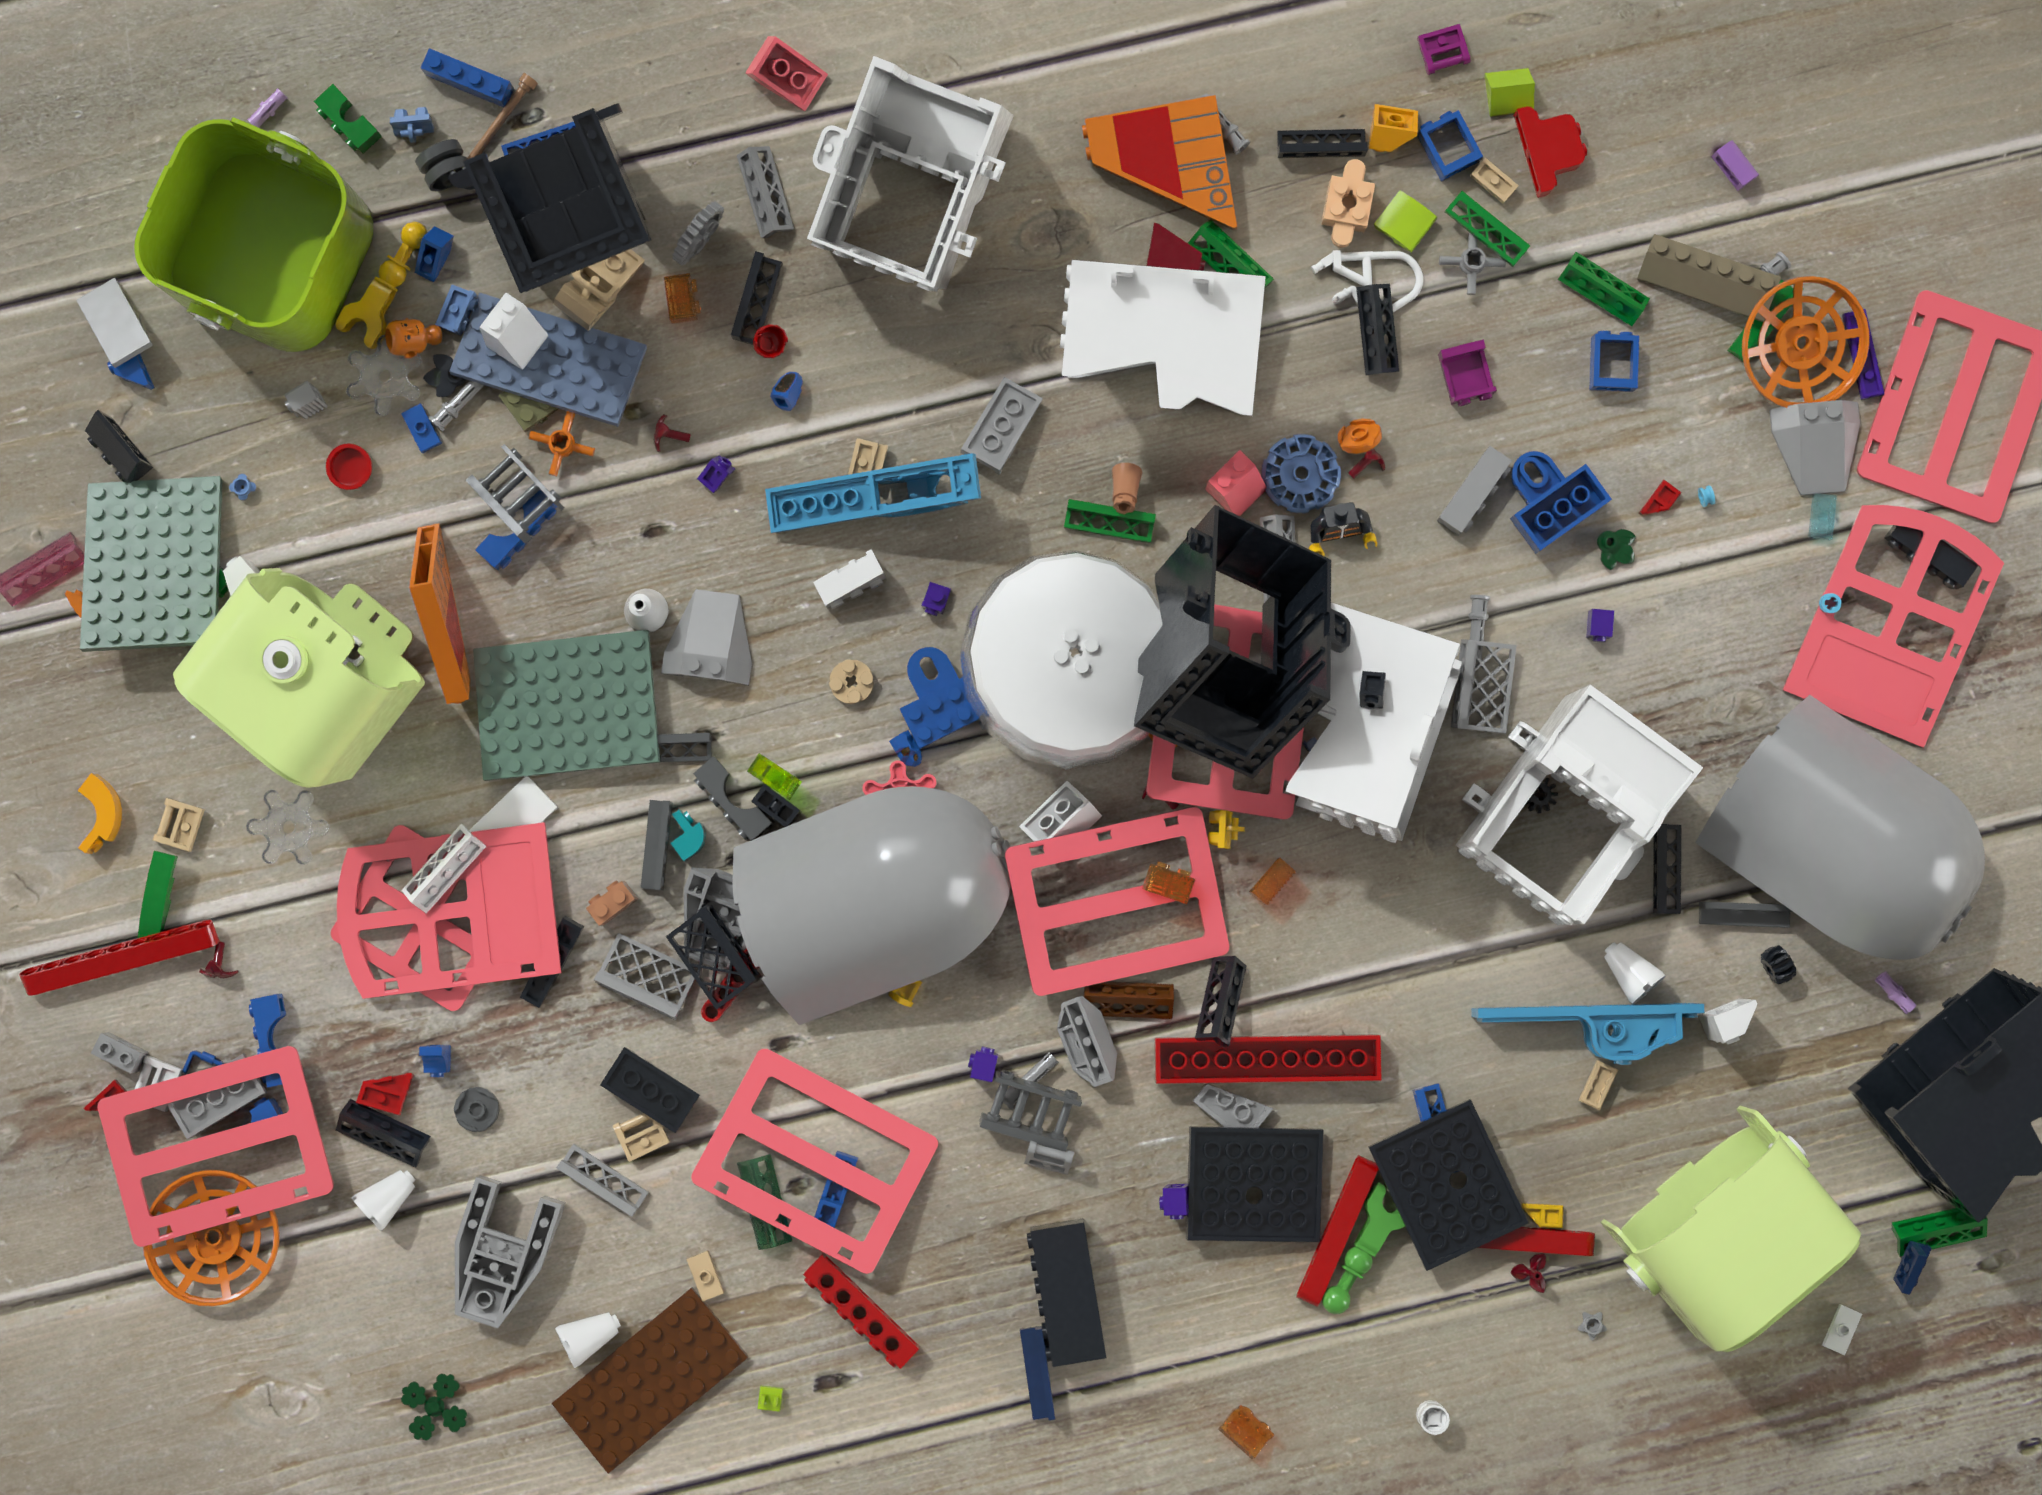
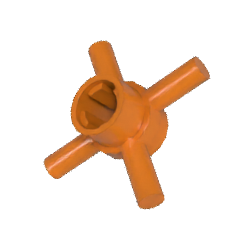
M567 411L562 430L554 431L550 436L531 431L529 434L530 440L548 444L554 454L549 475L557 477L562 458L569 456L573 451L594 456L595 448L576 443L574 437L570 434L575 413ZM563 438L567 439L564 449L555 446L557 441L562 442Z

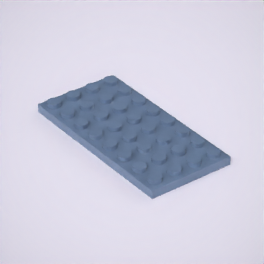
M479 293L477 298L478 304L474 305L475 310L471 313L470 321H468L449 372L451 375L610 425L619 426L647 350L646 344L594 328L587 331L578 323L527 308L546 331L548 337L525 368L521 370L486 347L479 327L500 299Z

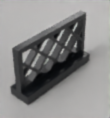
M712 905L702 907L698 910V913L666 936L716 1010L762 978ZM698 918H701L705 924L704 933L693 931L694 921ZM680 932L687 933L686 946L679 945L674 936ZM692 934L703 936L701 949L690 947ZM707 937L714 938L717 941L716 951L705 950ZM690 950L700 952L699 964L691 963L688 959ZM705 953L716 955L714 967L703 965ZM720 955L726 956L730 960L729 970L718 968ZM702 968L713 970L711 983L705 982L701 978ZM717 971L728 973L727 985L716 984ZM732 974L740 975L745 983L739 988L732 987ZM715 987L726 989L725 998L720 1002L714 996Z

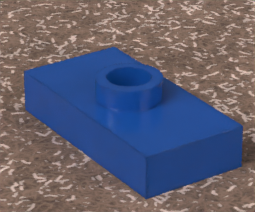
M421 403L401 413L421 453H425L442 444Z

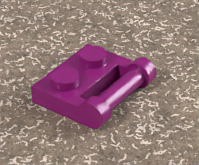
M1460 24L1417 37L1427 75L1434 74L1436 70L1460 63L1465 65L1471 62ZM1456 49L1460 51V55L1436 62L1432 60V56Z

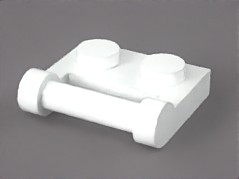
M145 1055L143 1060L144 1066L135 1089L146 1086L153 1067H156L157 1071L152 1084L180 1077L183 1069ZM167 1104L154 1107L164 1112L168 1110Z

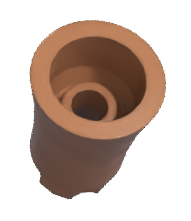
M1119 463L1112 468L1113 508L1121 514L1133 512L1137 503L1138 488L1143 472L1139 466L1133 463Z

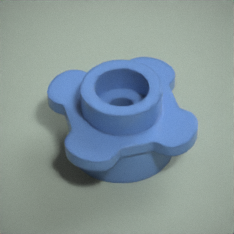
M240 474L229 485V489L231 492H235L240 500H246L248 494L256 490V484L250 482L245 474Z

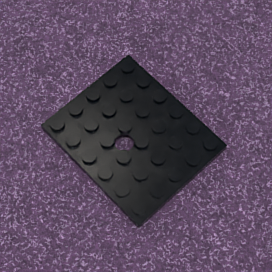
M1471 1099L1368 1146L1426 1271L1529 1224ZM1455 1171H1462L1467 1177L1465 1186L1459 1189L1452 1187L1449 1181L1451 1174Z
M1189 1126L1186 1240L1320 1242L1324 1130L1311 1128ZM1251 1187H1258L1262 1191V1199L1256 1204H1251L1246 1200V1192Z

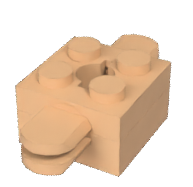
M1358 159L1347 162L1344 167L1343 177L1332 175L1329 181L1321 225L1333 227L1331 240L1339 248L1349 246L1352 242L1354 231L1364 233L1368 225L1375 183L1364 182L1366 168L1364 163Z

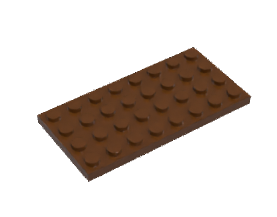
M691 1287L551 1404L609 1474L749 1356L704 1301L702 1302L701 1297L694 1288Z

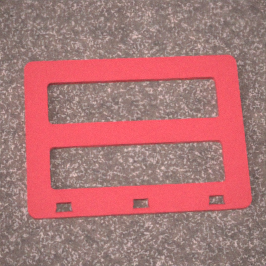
M1928 290L1920 292L1916 297L1884 389V395L1881 397L1857 466L1858 475L1864 479L1987 523L1997 522L2001 518L2042 399V331ZM1917 314L1923 316L1920 327L1913 326ZM1937 319H1942L1970 329L1973 334L1923 475H1918L1889 464L1888 458ZM1998 339L2029 350L2032 356L1984 495L1980 497L1949 486L1946 480L1994 342ZM1895 377L1901 380L1898 391L1891 389ZM1873 441L1879 443L1876 454L1869 453Z
M1214 605V626L1228 629L1227 646H1229V650L1249 659L1252 634H1262V612ZM1304 727L1274 757L1270 791L1267 795L1235 790L1233 788L1234 770L1212 761L1210 783L1208 785L1174 780L1172 778L1175 744L1153 735L1146 788L1147 795L1155 800L1282 820L1289 819L1293 815L1295 795L1283 793L1284 781H1290L1299 768Z
M1190 807L1011 846L1005 851V860L1033 992L1038 996L1223 956L1229 951V941L1203 813L1199 808ZM1177 816L1178 824L1165 825L1164 819ZM1110 831L1111 839L1099 841L1098 833ZM1184 836L1186 839L1192 869L1190 875L1046 907H1039L1037 904L1031 871L1034 868ZM1043 846L1044 853L1031 856L1029 848ZM1192 897L1198 899L1204 928V935L1202 937L1055 970L1050 967L1044 938L1045 930Z
M293 1046L282 1047L106 1097L98 1103V1112L133 1242L139 1247L330 1193L334 1188L297 1049ZM273 1073L280 1075L289 1106L287 1113L141 1155L134 1154L125 1122L127 1115ZM290 1135L297 1137L306 1169L304 1174L161 1215L152 1216L150 1214L141 1182L143 1177ZM306 1186L309 1194L295 1197L294 1189ZM239 1207L241 1213L228 1216V1208ZM170 1225L173 1232L160 1236L159 1228Z
M761 1049L756 1054L697 1163L691 1178L696 1186L859 1272L869 1274L875 1269L938 1147V1140L935 1136L769 1049ZM773 1077L908 1148L910 1154L895 1183L888 1185L753 1114L751 1109L767 1079ZM743 1134L877 1204L880 1207V1211L865 1240L858 1241L723 1170L721 1165L737 1135ZM717 1182L729 1187L727 1194L714 1188ZM779 1214L791 1220L789 1227L775 1221ZM841 1247L853 1252L851 1260L838 1254Z

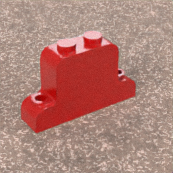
M1522 107L1516 110L1514 119L1537 198L1549 195L1552 189L1557 186L1556 175L1570 172L1580 167L1585 156H1587V148L1580 139V124L1575 122L1572 115L1563 114L1540 120L1537 111L1532 107Z

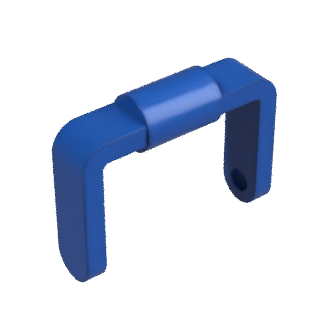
M195 1050L190 1052L182 1073L186 1074L194 1056L212 1065L216 1064L219 1066L225 1063L216 1059V1056L210 1053Z

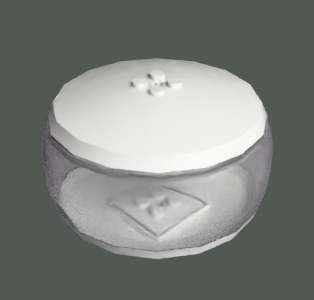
M1078 550L1031 556L996 577L969 613L959 654L966 698L989 735L1024 760L1066 770L1109 763L1145 741L1150 733L1134 727V719L1144 677L1138 673V659L1162 627V618L1156 593L1149 583L1117 560ZM1076 648L1080 654L1072 657L1069 649L1073 650Z

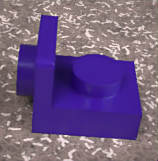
M719 455L710 460L697 479L712 493H715L726 478L736 469L727 458Z
M930 582L921 605L925 609L924 612L933 616H937L938 613L943 615L951 588Z

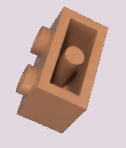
M614 881L606 888L608 892L602 896L597 894L588 901L590 905L586 909L599 926H604L638 900L625 881Z

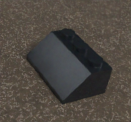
M100 410L94 413L85 429V432L90 436L87 440L94 448H100L103 452L101 457L108 465H114L117 469L115 474L121 481L129 483L138 481L154 468L112 417Z

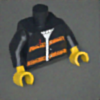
M1354 502L1325 507L1320 515L1311 522V543L1313 544L1309 546V550L1316 553L1319 552L1322 556L1325 553L1319 544L1320 542L1362 535V533L1364 534L1363 542L1366 549H1368L1367 543L1370 541L1375 542L1377 547L1376 535L1372 533L1373 528L1369 514L1365 510L1356 508Z

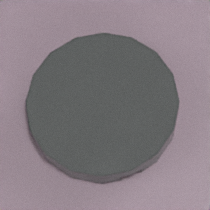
M473 1087L463 1091L456 1099L454 1105V1114L457 1122L464 1129L472 1132L484 1131L491 1127L498 1119L500 1111L496 1096L490 1090L482 1087Z

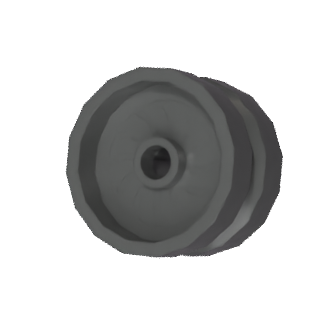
M449 139L436 143L421 152L416 158L415 163L420 172L426 174L424 180L431 191L437 192L453 187L454 185L448 177L451 175L450 172H459L465 167L463 161L468 160V158L463 156L464 151L458 140Z

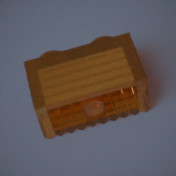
M690 273L665 276L664 283L670 322L674 324L698 320L697 314L701 313L699 300L695 301L694 292H698L696 279H692Z
M1278 858L1249 892L1263 905H1269V901H1272V898H1275L1278 891H1281V888L1293 877L1292 874H1295V870L1281 858Z
M1159 861L1156 865L1150 863L1142 889L1187 904L1195 879L1190 877L1191 872L1179 868L1177 872L1169 870L1170 865Z

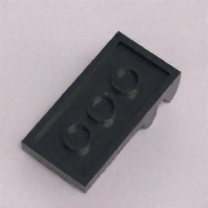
M627 1047L623 1048L600 1084L609 1092L674 1133H677L700 1097V1094Z

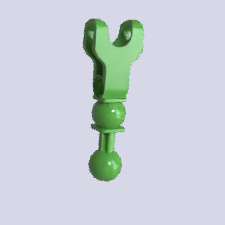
M1381 1183L1374 1184L1364 1201L1367 1219L1353 1244L1355 1247L1349 1249L1345 1255V1265H1341L1345 1269L1344 1274L1337 1286L1328 1288L1323 1295L1322 1303L1324 1308L1334 1315L1341 1314L1349 1308L1351 1302L1349 1290L1357 1277L1363 1279L1362 1275L1370 1270L1373 1263L1372 1256L1376 1257L1389 1233L1405 1227L1397 1209L1392 1212L1384 1209L1382 1202L1386 1188Z

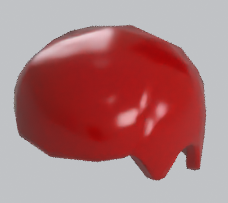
M770 324L759 328L753 338L754 350L763 358L773 359L784 352L788 342L785 330L778 325Z

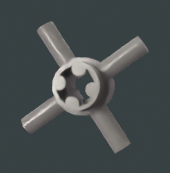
M1470 232L1468 249L1460 257L1439 256V265H1456L1460 267L1462 272L1467 274V295H1476V275L1484 267L1506 266V261L1502 258H1486L1484 252L1477 248V238ZM1470 256H1473L1474 262H1478V266H1470L1467 263Z

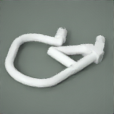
M1333 250L1331 254L1321 259L1316 265L1311 266L1313 273L1316 274L1318 271L1332 265L1334 272L1362 286L1372 285L1371 260L1400 259L1407 262L1415 273V286L1409 294L1392 304L1393 312L1414 300L1423 286V273L1419 264L1412 256L1400 251L1341 252V250ZM1341 261H1362L1363 276L1342 266ZM1350 286L1335 294L1332 301L1336 298L1338 300L1334 304H1340L1345 299L1350 298L1351 295L1358 304L1356 287Z

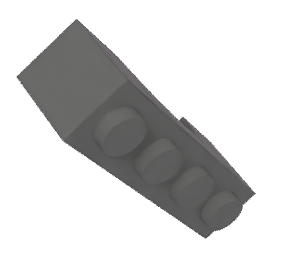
M716 757L710 758L693 773L696 776L694 782L702 791L705 788L709 791L711 795L708 798L716 807L721 805L726 811L723 813L725 818L731 824L735 822L740 827L738 833L745 840L750 839L752 841L758 838L773 825L759 807L741 809L730 802L726 793V783L730 773Z

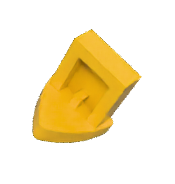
M916 981L892 990L888 995L896 1002L912 1007L914 1004L912 1000L922 982Z

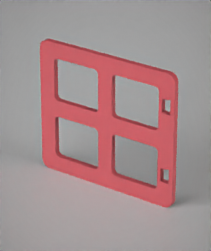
M398 825L393 828L385 843L421 839L424 837L404 825ZM448 852L443 855L442 859L447 856ZM395 859L372 862L359 884L357 896L358 915L363 913L367 904L374 896L397 910L413 908L415 906L404 893L384 881V877ZM465 871L435 903L436 905L446 904L460 880L466 881ZM448 920L438 921L436 923L437 934L471 955V959L465 969L472 968L475 964L472 934ZM336 921L331 929V937L340 944ZM416 924L412 926L394 956L387 954L359 937L366 960L395 978L420 974L409 966L411 959L420 946L418 926ZM462 973L457 981L467 980L466 973ZM475 985L453 987L450 991L447 989L421 991L420 993L450 1011H457L462 1007Z

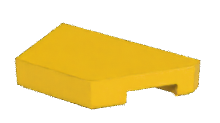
M1520 1203L1522 1209L1539 1227L1563 1228V1205Z

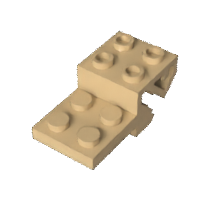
M630 249L572 273L574 280L563 285L555 297L553 305L589 331L615 302L617 293L641 268L645 260Z

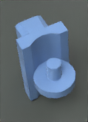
M426 107L415 109V115L408 116L407 110L397 109L395 110L394 117H390V125H392L394 135L409 137L410 143L416 142V136L434 132V126Z

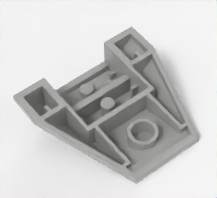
M1836 400L1790 405L1788 408L1780 407L1769 410L1771 432L1799 494L1811 495L1844 492L1860 427L1858 402Z
M695 589L664 651L661 674L682 677L692 676L749 686L752 660L740 595Z
M691 868L684 887V922L698 913V910L702 907L712 905L744 950L746 945L737 920V916L741 915L739 905L734 904L733 875L719 869ZM701 918L694 921V932L704 933L705 924ZM684 933V946L687 943V933ZM692 934L690 947L701 949L703 936ZM707 937L705 950L716 951L717 941L714 938ZM690 950L689 958L699 961L700 952ZM705 953L703 963L714 967L716 955ZM720 955L718 968L728 969L730 960L728 957Z

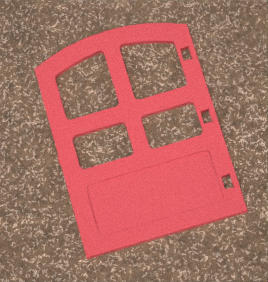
M1862 505L1823 595L1833 593L1841 599L1845 589L1851 587L1886 601L1892 605L1881 634L1876 637L1835 620V613H1825L1818 606L1782 690L1803 699L1811 695L1837 713L1924 748L2004 562L1976 536L1941 517L1900 506ZM1875 524L1902 526L1923 532L1921 542L1905 579L1899 588L1860 573L1855 569L1871 528ZM1942 539L1959 549L1981 568L1979 577L1962 613L1926 600L1917 594L1936 547ZM1982 580L1989 582L1984 595L1977 592ZM1831 597L1830 600H1825V605H1828L1827 609L1835 607L1836 602H1833L1834 598ZM1909 612L1953 629V637L1941 662L1896 644L1897 637ZM1954 644L1961 645L1956 659L1949 656ZM1927 707L1934 709L1928 722L1922 720Z
M546 823L471 832L486 847L465 870L467 900L439 905L434 904L427 913L414 906L408 909L358 915L356 912L357 896L363 866L365 863L410 858L414 877L429 860V857L451 836L450 834L348 848L338 884L337 926L345 963L362 998L367 999L561 974ZM464 833L458 839V842L464 837ZM468 917L471 924L475 964L472 968L442 971L440 969L436 923L440 920ZM416 924L419 932L422 973L419 975L376 980L364 955L359 933L363 930ZM534 963L535 971L522 973V965ZM466 973L467 980L454 981V974ZM397 981L399 989L386 990V982Z

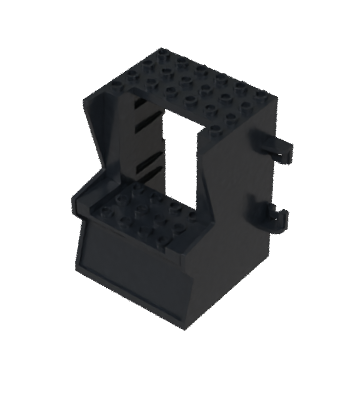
M619 103L599 111L592 108L572 116L576 127L489 162L486 153H482L463 161L465 165L463 170L450 172L451 175L448 177L455 187L476 190L520 294L652 241L644 222L646 220L605 124L606 120L623 113Z
M1214 505L1195 528L1191 527L1187 531L1186 539L1155 573V586L1162 618V627L1138 659V673L1144 677L1136 709L1134 727L1253 779L1330 701L1331 650L1342 653L1349 647L1350 622L1345 615L1331 609V559ZM1216 571L1270 596L1262 606L1261 664L1229 650V646L1213 639Z
M1995 968L1962 995L1957 993L1952 998L1949 997L1942 1003L1944 1009L1901 1045L1893 1043L1888 1047L1887 1051L1882 1055L1883 1060L1848 1088L1928 1188L1978 1223L1988 1215L2015 1176H2036L2042 1171V1144L2031 1125L2032 1121L2042 1117V988L2040 986L2036 987L2031 982L2027 983L2022 978L2018 979L2014 974L2009 975L2005 970L2000 971Z

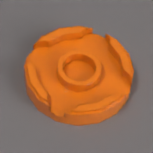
M1371 419L1353 420L1349 422L1350 425L1346 428L1343 426L1338 433L1339 446L1343 451L1352 454L1367 452L1376 447L1382 439L1381 427Z

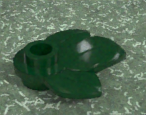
M1619 529L1616 532L1604 531L1599 535L1597 545L1601 550L1600 559L1607 569L1612 570L1617 562L1622 564L1634 562L1635 555L1630 546L1636 539L1634 533L1626 529ZM1608 538L1611 539V545H1610V546H1608V544H1607V539H1608Z

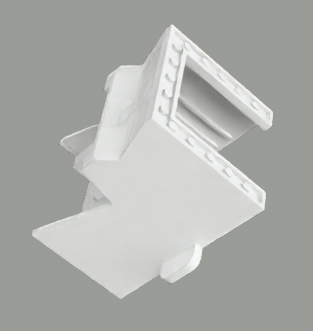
M873 56L847 130L833 125L825 127L813 154L814 165L818 169L830 173V177L807 239L813 241L812 246L833 251V254L843 258L852 259L853 256L855 257L854 262L870 267L876 265L874 270L884 274L893 275V273H896L895 278L910 283L917 281V286L925 290L937 291L938 289H946L958 254L967 257L972 255L977 238L965 233L974 207L982 200L989 179L997 182L1000 180L1006 162L996 158L1014 115L1002 105L981 97L979 101L908 74L896 64ZM882 155L896 161L901 157L900 162L917 169L921 165V170L935 176H939V173H942L941 178L956 183L924 272L844 242L875 157L881 159ZM994 163L997 164L995 170L992 171ZM963 241L967 243L965 250L960 249Z
M1072 260V265H1067L1066 279L1070 282V288H1065L1064 302L1068 304V310L1063 311L1062 325L1066 327V333L1061 334L1060 348H1064L1062 376L1081 378L1156 363L1160 408L1182 409L1196 398H1199L1240 415L1252 416L1266 276Z
M1331 603V609L1345 615L1350 622V645L1342 653L1331 650L1330 701L1318 712L1319 715L1331 722L1289 781L1286 792L1299 796L1296 806L1319 813V818L1331 822L1334 818L1342 826L1353 829L1355 825L1361 828L1360 830L1363 833L1375 836V833H1379L1384 840L1396 843L1397 840H1403L1463 665L1462 661L1455 659L1460 650V644ZM1362 671L1386 673L1382 709L1360 707L1359 692Z
M1592 685L1565 696L1539 732L1526 723L1519 721L1508 736L1510 740L1516 742L1525 750L1492 796L1476 784H1473L1462 799L1478 811L1479 814L1457 842L1456 846L1460 848L1458 852L1468 859L1474 858L1478 861L1476 865L1485 872L1494 873L1496 875L1494 879L1505 886L1507 884L1513 887L1512 892L1522 899L1528 898L1532 901L1530 905L1537 911L1547 912L1550 915L1548 918L1558 926L1560 924L1575 925L1586 923L1613 881L1623 880L1629 876L1643 857V845L1651 840L1661 826L1666 814L1703 769L1701 765ZM1522 730L1529 734L1525 739L1519 735ZM1549 774L1558 782L1562 783L1565 781L1571 786L1569 789L1577 796L1581 797V795H1584L1588 798V804L1597 810L1601 808L1607 812L1606 817L1616 824L1618 822L1621 823L1563 903L1491 851L1546 775ZM1475 794L1482 798L1478 803L1472 800Z

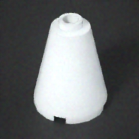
M652 589L635 591L629 596L624 607L626 621L637 631L649 630V632H654L664 625L669 612L665 598L659 592Z
M1614 942L1605 949L1607 954L1604 958L1628 1001L1633 1005L1646 996L1651 989H1654L1666 977L1660 969L1622 943L1616 944Z
M399 1170L355 1194L351 1199L374 1225L382 1231L415 1188L413 1184L415 1179L407 1170L404 1173Z
M608 1312L559 1325L555 1330L573 1367L576 1368L619 1333L617 1328L621 1327L616 1315L611 1316Z

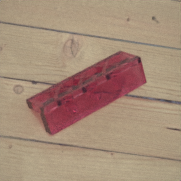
M69 532L0 574V593L12 607L84 564V553L77 545L76 537ZM72 551H75L80 557L73 562L65 561L66 555ZM50 564L60 565L59 571L55 573L46 572V568ZM32 575L41 576L40 582L35 585L27 584V579ZM12 587L22 588L21 594L14 598L11 597L7 590Z

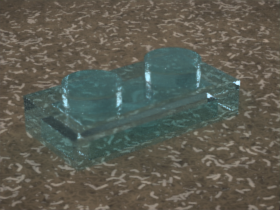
M1812 494L1808 538L1833 539L1836 495Z

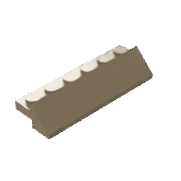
M1654 234L1637 279L1749 317L1755 305L1768 291L1779 284L1781 277ZM1775 294L1763 304L1768 310ZM1759 313L1754 318L1761 322L1765 320Z

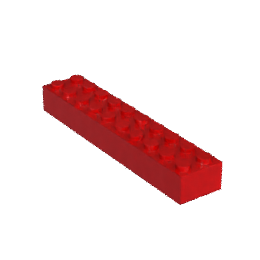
M1381 1035L1231 1036L1229 1047H1221L1214 1040L1198 1041L1195 1037H1154L1156 1084L1382 1081Z

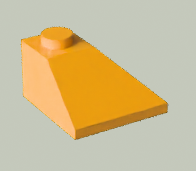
M1375 104L1369 137V149L1377 152H1391L1416 137L1418 132V111Z

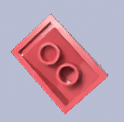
M776 36L767 37L745 73L765 88L803 111H806L828 75Z

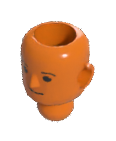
M417 319L395 320L386 326V345L389 352L393 355L413 358L417 354L422 353L428 343L431 345L440 344L442 342V331L435 324L425 328L424 324Z

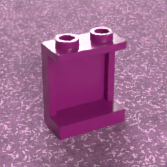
M1484 339L1443 349L1438 353L1451 405L1458 404V407L1471 403V400L1479 398V401L1488 400L1497 391L1496 386L1493 387L1484 349L1486 346Z

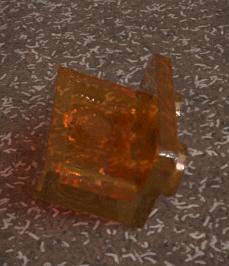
M1239 1405L1230 1412L1218 1430L1247 1456L1254 1459L1266 1442L1274 1437V1433L1270 1431L1271 1429L1266 1423L1254 1417L1253 1412L1249 1408Z

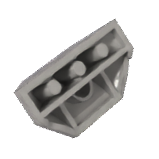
M1083 996L1063 1002L1061 1004L1057 1030L1073 1071L1089 1081L1093 1087L1113 1081L1115 1078L1117 1052L1101 1011Z

